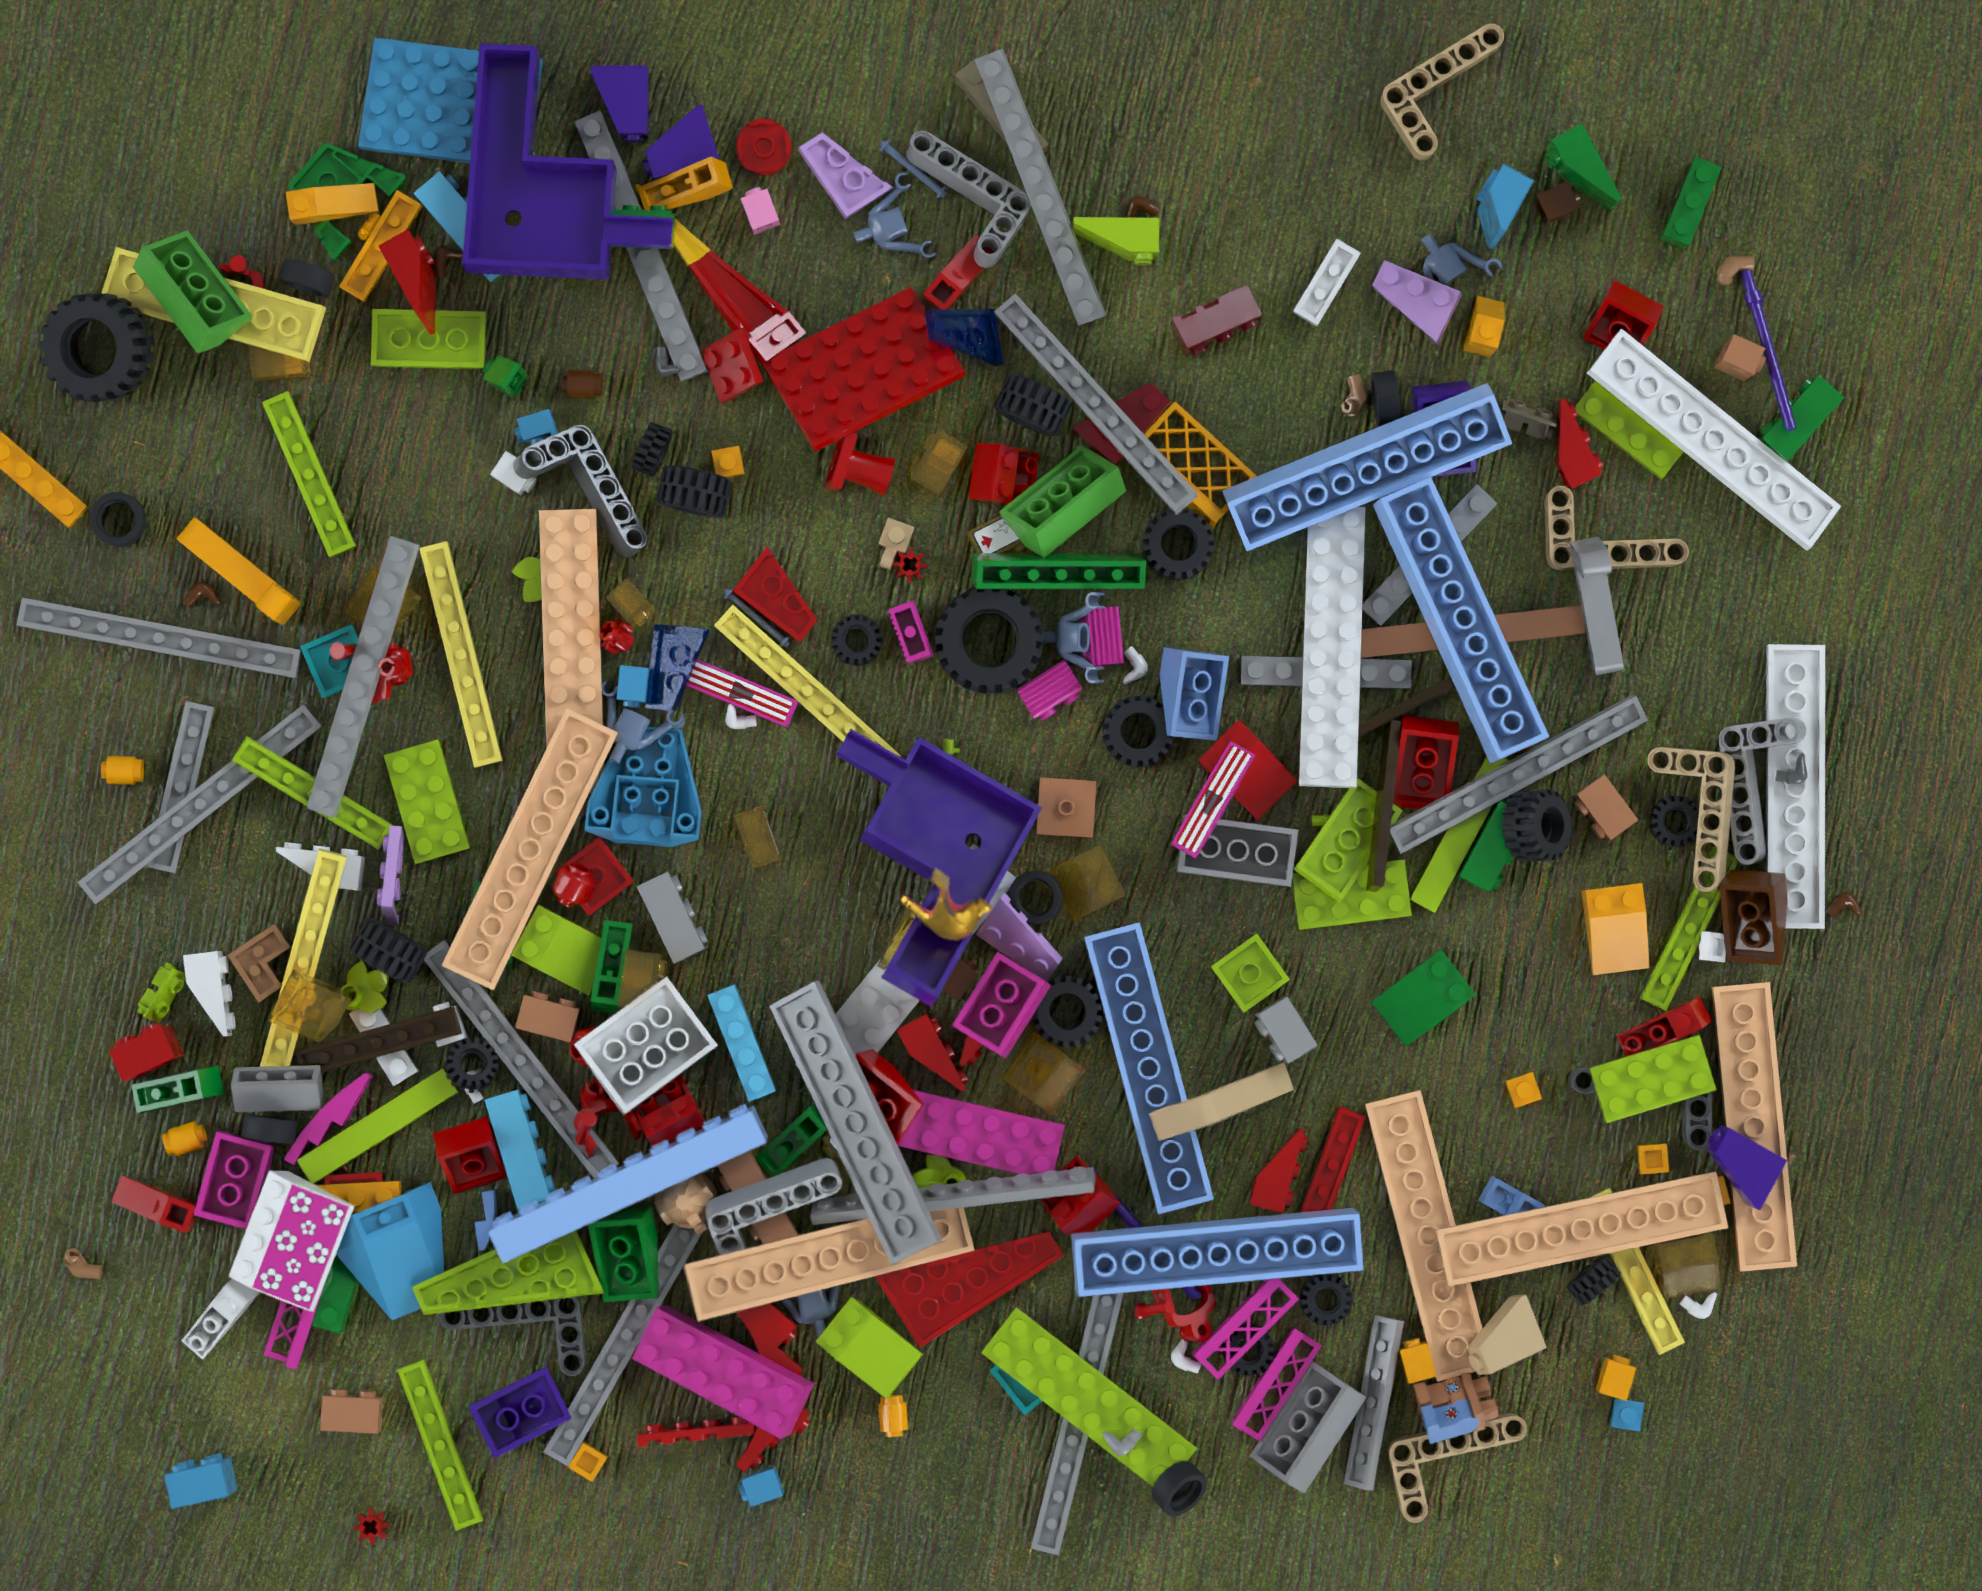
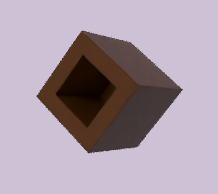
M1567 181L1537 194L1533 200L1544 225L1576 212L1579 208L1580 197L1574 186L1570 187Z
M966 956L962 961L958 959L942 989L959 1001L979 976L975 972L978 966Z

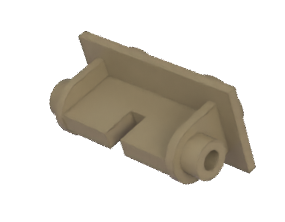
M1510 399V402L1503 400L1502 410H1505V412H1500L1506 428L1520 432L1524 422L1528 424L1525 434L1542 440L1545 438L1551 439L1554 428L1549 426L1556 427L1557 417H1554L1551 411L1543 408H1537V410L1527 408L1524 402L1516 399Z

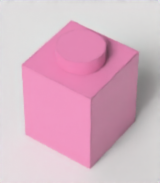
M758 187L745 192L746 197L741 198L754 235L780 225L767 189L761 190Z

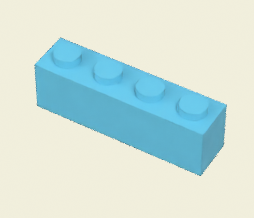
M439 171L415 191L414 195L463 250L468 195L463 199L456 191L460 188L456 181L449 174L444 177ZM483 274L490 283L499 276L497 274Z
M732 985L709 994V1001L748 1101L750 1102L777 1091L737 986Z
M518 1089L486 1099L485 1103L517 1209L536 1199L538 1203L546 1201L545 1197H547V1194L556 1189L552 1176H546L543 1165L547 1164V1158L544 1149H538L535 1138L539 1137V1132L535 1121L530 1122L527 1113L528 1110H531L527 1094H522L521 1090Z

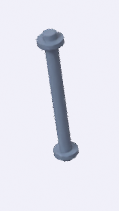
M883 140L880 143L881 152L885 150L937 193L936 198H944L947 195V188L945 186L943 188L938 186L889 145L891 141L887 140L885 142Z
M727 588L723 592L725 595L724 600L730 599L777 639L781 643L779 645L781 648L783 646L787 647L791 643L789 636L785 638L733 593V588L730 590Z

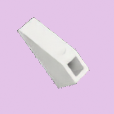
M285 842L284 848L276 847V852L310 875L313 873L319 848L330 851V847L313 845L312 851L301 850L302 844ZM341 849V854L346 855L347 859L339 888L361 891L365 857L358 856V850Z
M222 951L183 955L188 987L223 1037L232 1036V1030H235L236 1022L234 1013L229 1012L228 1002L232 1001V990L230 984L226 985L225 973L229 972L227 957L222 955Z
M231 1279L182 1339V1342L203 1360L260 1292Z

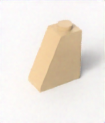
M1512 1295L1508 1297L1467 1347L1470 1354V1365L1477 1374H1492L1547 1348L1527 1295Z

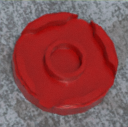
M761 118L749 122L740 131L736 141V152L740 163L746 170L755 175L768 176L779 172L786 166L791 157L792 143L789 133L782 125L774 120Z

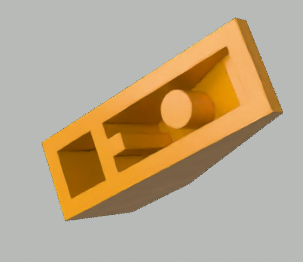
M708 157L638 187L644 210H650V206H666L668 210L707 200L733 189L726 163L714 157Z
M374 183L312 187L285 192L289 218L295 226L379 212Z

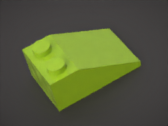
M1074 217V233L1128 261H1135V265L1148 266L1152 265V261H1157L1159 254V218Z
M538 905L511 955L553 978L590 995L594 984L601 937L550 909Z
M853 1297L849 1299L816 1340V1343L886 1399L889 1398L923 1355L865 1304Z

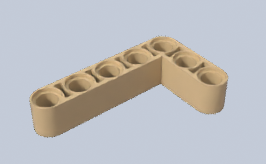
M1484 25L1385 87L1380 98L1381 106L1414 158L1425 161L1433 156L1438 146L1436 135L1415 101L1494 54L1504 40L1503 30L1498 25ZM1486 33L1493 34L1497 39V43L1494 45L1486 44L1483 40V35ZM1462 48L1470 49L1473 53V58L1469 60L1463 59L1459 55V50ZM1439 62L1445 63L1449 68V72L1447 74L1438 73L1435 69V64ZM1414 77L1422 78L1425 82V87L1422 89L1414 88L1411 84V79ZM1390 92L1398 93L1401 96V102L1397 104L1389 102L1387 94ZM1412 116L1416 121V126L1412 128L1404 126L1402 117ZM1421 139L1427 140L1431 145V150L1427 152L1419 150L1417 141Z
M1556 486L1547 493L1544 501L1546 559L1549 566L1555 570H1574L1570 542L1575 541L1573 494L1565 486ZM1554 493H1561L1565 497L1566 503L1563 507H1557L1552 502V495ZM1555 521H1562L1566 525L1567 531L1565 535H1558L1554 532L1553 524ZM1680 539L1602 541L1608 549L1612 569L1674 567L1684 562L1689 554L1687 544ZM1669 546L1679 548L1681 553L1679 560H1673L1668 556ZM1641 547H1648L1652 551L1653 555L1650 561L1641 559L1639 555ZM1612 548L1622 549L1624 552L1623 561L1616 562L1612 559ZM1562 549L1567 553L1568 559L1566 563L1561 564L1555 560V550Z
M1671 747L1655 748L1649 753L1647 758L1648 765L1654 772L1702 777L1693 882L1700 891H1716L1720 889L1719 883L1724 879L1726 872L1735 761L1732 756L1724 752ZM1662 752L1666 753L1669 757L1668 765L1664 768L1658 763V757ZM1689 755H1693L1697 760V765L1693 770H1689L1686 766V758ZM1718 757L1722 758L1725 762L1724 770L1721 773L1716 772L1713 765ZM1715 786L1720 787L1722 790V798L1719 801H1715L1711 797V790ZM1713 814L1718 816L1720 820L1719 827L1715 830L1708 823L1709 817ZM1709 843H1713L1717 847V854L1714 858H1710L1706 853V847ZM1707 871L1714 875L1715 881L1712 886H1707L1704 883L1703 877Z
M1281 1063L1201 1096L1149 1113L1158 1140H1162L1221 1121L1290 1092L1294 1088L1285 1063Z
M1514 1413L1498 1415L1499 1417L1484 1421L1485 1426L1491 1427L1492 1435L1488 1440H1479L1478 1431L1475 1429L1472 1432L1463 1434L1464 1442L1461 1446H1451L1449 1438L1436 1442V1448L1431 1453H1425L1422 1450L1423 1442L1428 1439L1426 1432L1393 1439L1387 1447V1454L1402 1515L1408 1521L1416 1523L1422 1521L1428 1513L1418 1463L1517 1442L1526 1435L1527 1425L1525 1421ZM1511 1420H1517L1520 1424L1519 1431L1513 1435L1507 1434L1506 1424ZM1399 1445H1406L1408 1447V1455L1403 1459H1397L1394 1456V1450ZM1405 1473H1412L1415 1476V1481L1410 1487H1403L1400 1484L1401 1476ZM1412 1501H1418L1421 1504L1420 1512L1416 1515H1409L1406 1512L1407 1505Z

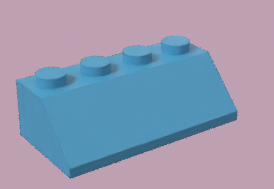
M1504 164L1499 171L1493 169L1476 200L1480 201L1477 212L1487 246L1492 250L1506 232L1534 181Z

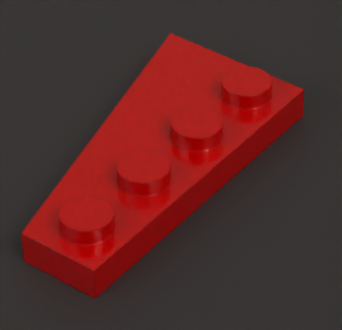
M739 1416L731 1417V1422L720 1423L719 1418L702 1420L703 1425L692 1426L691 1421L674 1422V1427L663 1428L662 1423L645 1425L646 1430H641L637 1435L638 1447L648 1446V1441H657V1443L664 1445L678 1442L681 1438H686V1441H699L708 1439V1436L726 1438L753 1435L756 1429L754 1424Z

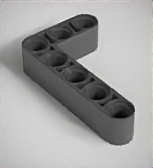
M583 425L574 426L535 443L521 452L515 459L513 468L515 473L523 479L533 478L568 462L592 508L596 509L597 517L619 555L632 557L646 544V531L589 428ZM573 438L578 439L581 446L575 444ZM549 448L554 449L558 456L551 454ZM525 458L530 459L534 467L528 465ZM586 462L594 467V471L587 467ZM599 487L604 488L608 496L602 494ZM613 512L618 513L621 520L616 519ZM626 536L630 537L635 545H631L627 541Z
M1579 1067L1570 1072L1568 1083L1572 1090L1584 1094L1596 1093L1589 1071L1590 1067ZM1581 1072H1585L1589 1076V1084L1585 1088H1579L1575 1081L1577 1075ZM1712 1091L1681 1101L1682 1139L1684 1144L1691 1149L1703 1150L1710 1145L1709 1138L1712 1134ZM1696 1100L1703 1104V1111L1699 1116H1694L1690 1112V1105ZM1695 1129H1700L1704 1136L1702 1142L1698 1145L1693 1144L1690 1139L1691 1133Z
M579 1296L570 1297L575 1303V1309L570 1313L562 1310L560 1306L562 1298L543 1301L547 1307L544 1315H537L533 1312V1302L515 1304L518 1308V1314L515 1318H509L505 1315V1305L487 1307L490 1315L488 1320L485 1321L479 1320L476 1317V1309L459 1311L461 1314L459 1323L450 1322L447 1318V1312L440 1313L441 1324L451 1330L555 1320L560 1370L567 1376H575L584 1370L587 1364L583 1310ZM566 1326H572L577 1330L578 1336L576 1340L568 1341L565 1339L563 1330ZM568 1355H576L580 1359L578 1369L568 1368L565 1362Z

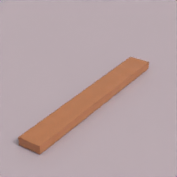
M1581 605L1494 615L1506 643L1585 634ZM1426 622L1361 629V658L1438 650Z

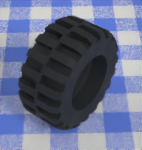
M79 294L72 296L70 300H64L57 305L58 311L50 312L47 316V320L50 323L49 325H43L40 332L45 335L44 341H39V350L44 351V357L40 358L42 367L48 366L49 372L46 373L50 381L58 382L56 388L62 393H69L70 398L85 400V402L113 401L130 395V390H137L142 385L140 379L148 377L151 369L147 365L148 362H154L155 356L154 353H150V346L155 345L154 337H149L147 332L151 330L149 322L140 319L143 313L138 308H131L130 301L125 298H117V295ZM91 321H101L111 330L116 341L115 360L110 369L100 375L90 372L82 363L78 353L79 336L83 328Z
M972 587L954 597L953 601L942 611L943 613L936 627L935 645L941 666L955 683L962 686V688L982 695L1002 694L1005 691L1019 687L1022 682L1031 676L1037 667L1044 642L1042 624L1034 607L1018 592L1015 593L1009 589H976V587ZM988 613L1004 617L1012 625L1016 634V646L1013 654L1004 663L992 667L982 666L973 662L966 654L962 642L963 633L968 623L975 617Z

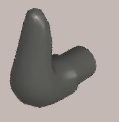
M656 347L655 366L657 373L665 378L680 372L681 369L678 366L669 365L667 347Z
M1800 754L1798 756L1795 771L1777 770L1775 781L1786 782V784L1803 783L1808 775L1804 755Z

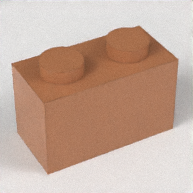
M1734 334L1724 342L1713 368L1741 381H1746L1749 377H1754L1756 373L1761 371L1766 357L1762 356L1765 348Z
M1605 774L1599 776L1573 795L1577 800L1574 803L1575 807L1582 816H1589L1594 823L1591 825V828L1600 839L1605 838L1606 841H1610L1638 821Z
M532 991L531 996H523L515 1028L567 1042L572 1041L582 1010L575 1007L576 1002L560 998L559 1003L548 1000L549 995Z
M330 1389V1393L322 1396L321 1431L378 1434L381 1431L383 1396H376V1391L361 1390L359 1395H348V1390Z

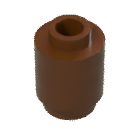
M568 370L567 376L562 375V393H567V398L595 399V396H602V373H595V370Z

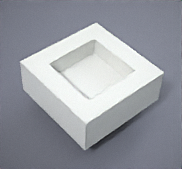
M1701 932L1699 960L1725 962L1726 949L1723 933Z

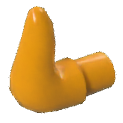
M371 213L368 220H365L363 226L358 231V236L361 240L367 241L381 215Z

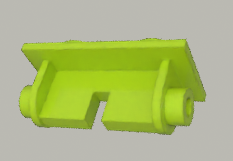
M168 962L164 966H160L151 982L158 989L155 992L147 988L137 1004L139 1006L137 1012L142 1014L144 1018L160 1023L161 1019L168 1013L169 1006L176 994L184 986V981L186 980L185 972L177 970L175 966Z

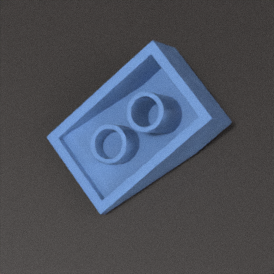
M1164 647L1160 682L1167 735L1217 741L1229 656Z

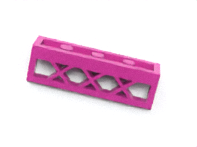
M1279 1278L1266 1279L1211 1333L1210 1338L1202 1342L1191 1355L1219 1380L1299 1299ZM1279 1287L1290 1299L1282 1307H1270V1295ZM1266 1300V1307H1259ZM1254 1311H1266V1323L1262 1327H1250V1315ZM1270 1311H1277V1312L1270 1318ZM1246 1320V1327H1239ZM1234 1331H1246V1343L1241 1348H1230V1335ZM1250 1331H1257V1332L1250 1338ZM1226 1340V1348H1219ZM1214 1351H1226V1363L1217 1371L1206 1359ZM1230 1351H1237V1352L1230 1358Z
M319 1299L314 1311L302 1308L301 1312L297 1306L292 1304L285 1307L287 1302L281 1300L263 1356L284 1361L286 1367L297 1369ZM295 1308L299 1316L298 1323L286 1328L282 1321L283 1313ZM280 1325L283 1331L277 1334ZM293 1330H295V1333H294V1336H293V1339H292L289 1333L292 1332ZM286 1335L291 1344L287 1355L271 1350L274 1340Z
M1292 1326L1274 1354L1273 1361L1269 1364L1270 1366L1267 1370L1263 1371L1231 1420V1424L1260 1442L1322 1345ZM1301 1339L1313 1346L1307 1357L1295 1359L1294 1350ZM1303 1362L1298 1370L1296 1363ZM1293 1364L1295 1372L1293 1379L1280 1383L1278 1374L1285 1365ZM1288 1386L1282 1394L1281 1387ZM1277 1388L1280 1399L1276 1405L1264 1407L1263 1398L1267 1391ZM1272 1410L1269 1416L1266 1418L1265 1411ZM1262 1412L1264 1423L1257 1433L1246 1426L1253 1413Z

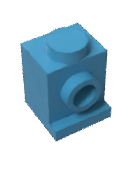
M549 409L518 418V427L514 428L519 444L525 442L526 444L531 443L533 445L547 439V437L558 434L552 412Z

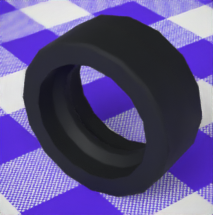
M289 258L284 259L278 277L281 283L291 288L320 297H330L336 279L333 273L323 268Z
M1394 370L1372 372L1371 390L1377 425L1382 426L1401 418L1398 382Z
M111 492L102 495L94 503L90 511V525L93 533L101 541L115 547H125L135 543L143 535L146 528L147 516L144 507L136 498L123 492ZM114 503L128 505L133 510L135 516L132 529L122 536L109 534L102 524L104 510Z
M1039 870L1024 872L1013 881L1008 893V897L1011 899L1009 903L1018 913L1021 911L1028 918L1026 923L1029 924L1047 923L1054 919L1063 907V887L1058 879L1048 872ZM1030 881L1044 882L1052 891V903L1048 910L1041 914L1029 913L1021 905V890Z
M244 1114L241 1136L260 1141L294 1144L298 1121L273 1116Z
M1190 1461L1174 1463L1157 1478L1151 1492L1152 1499L1168 1516L1182 1515L1201 1500L1206 1491L1207 1479Z

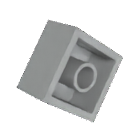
M1283 996L1255 1014L1258 1020L1254 1024L1262 1037L1268 1035L1273 1044L1269 1048L1277 1061L1283 1060L1289 1064L1318 1046L1288 997Z

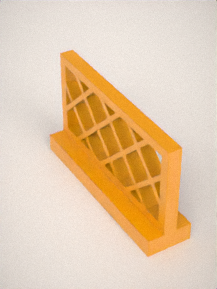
M1176 402L1144 434L1147 439L1152 434H1164L1165 448L1157 450L1161 454L1165 453V458L1169 463L1170 453H1185L1186 468L1175 469L1198 494V497L1186 507L1194 510V513L1197 515L1201 514L1205 522L1210 524L1211 529L1229 510L1227 503L1220 509L1212 502L1211 491H1223L1232 487L1230 472L1240 471L1249 480L1257 477ZM1174 411L1183 419V429H1168V417ZM1163 423L1164 429H1158L1160 425ZM1199 433L1204 438V448H1189L1188 434ZM1169 434H1184L1185 448H1169ZM1220 452L1225 457V467H1210L1209 453ZM1189 453H1205V467H1190ZM1191 472H1206L1207 487H1196L1191 482ZM1210 472H1225L1226 486H1211Z

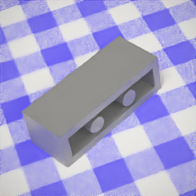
M666 872L637 886L674 964L706 949L704 943L708 939L702 927L696 928L692 917L696 915L689 900L684 902L679 893L683 890V887L677 875L671 877L670 872Z
M320 1065L235 1067L231 1083L235 1112L321 1110L324 1090Z

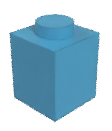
M620 665L617 700L623 701L624 707L640 708V703L647 704L650 669Z
M775 1466L743 1476L741 1479L742 1484L738 1486L743 1501H749L750 1507L784 1495Z

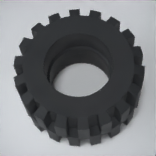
M1009 374L994 404V408L1007 419L1046 436L1059 435L1072 407V403L1061 393L1033 379L1017 374Z
M668 465L663 467L656 501L664 507L709 518H721L726 515L733 483L724 476L679 465Z
M1169 508L1163 513L1157 514L1147 526L1142 542L1143 555L1149 563L1148 566L1151 570H1155L1160 577L1164 576L1172 581H1184L1187 578L1197 576L1209 563L1214 551V534L1211 532L1210 524L1205 522L1201 514L1197 515L1191 509H1183L1176 515ZM1173 528L1187 530L1195 540L1193 554L1182 561L1170 559L1162 550V538L1167 531Z
M1130 696L1120 700L1110 709L1103 724V742L1108 753L1117 762H1121L1128 767L1142 768L1153 765L1165 756L1173 742V736L1167 735L1164 706L1154 698L1150 699L1147 696ZM1134 715L1147 717L1155 728L1153 741L1148 746L1140 749L1127 745L1121 734L1122 725L1125 720Z
M1551 789L1519 791L1512 794V798H1509L1506 802L1507 807H1504L1502 812L1503 819H1501L1503 828L1501 832L1502 837L1505 839L1504 844L1506 848H1509V853L1512 857L1515 856L1516 860L1531 862L1552 861L1563 856L1565 849L1569 847V839L1572 837L1571 826H1573L1570 818V808H1567L1566 800L1562 799L1560 793L1554 792Z
M374 918L364 919L348 947L351 953L360 960L388 976L406 983H411L428 953L418 942Z
M1061 976L1047 981L1051 986L1032 1016L1037 1032L1046 1041L1056 1046L1073 1047L1087 1042L1097 1032L1102 1022L1103 1007L1098 993L1089 983L1078 977ZM1066 994L1077 997L1084 1008L1081 1022L1077 1026L1068 1029L1057 1026L1050 1016L1052 1002L1057 997Z

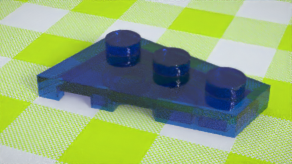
M932 309L924 312L930 341L994 366L1004 364L994 309Z
M654 624L646 709L674 710L676 712L710 629Z

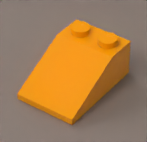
M1642 883L1581 891L1592 975L1650 968L1646 907Z

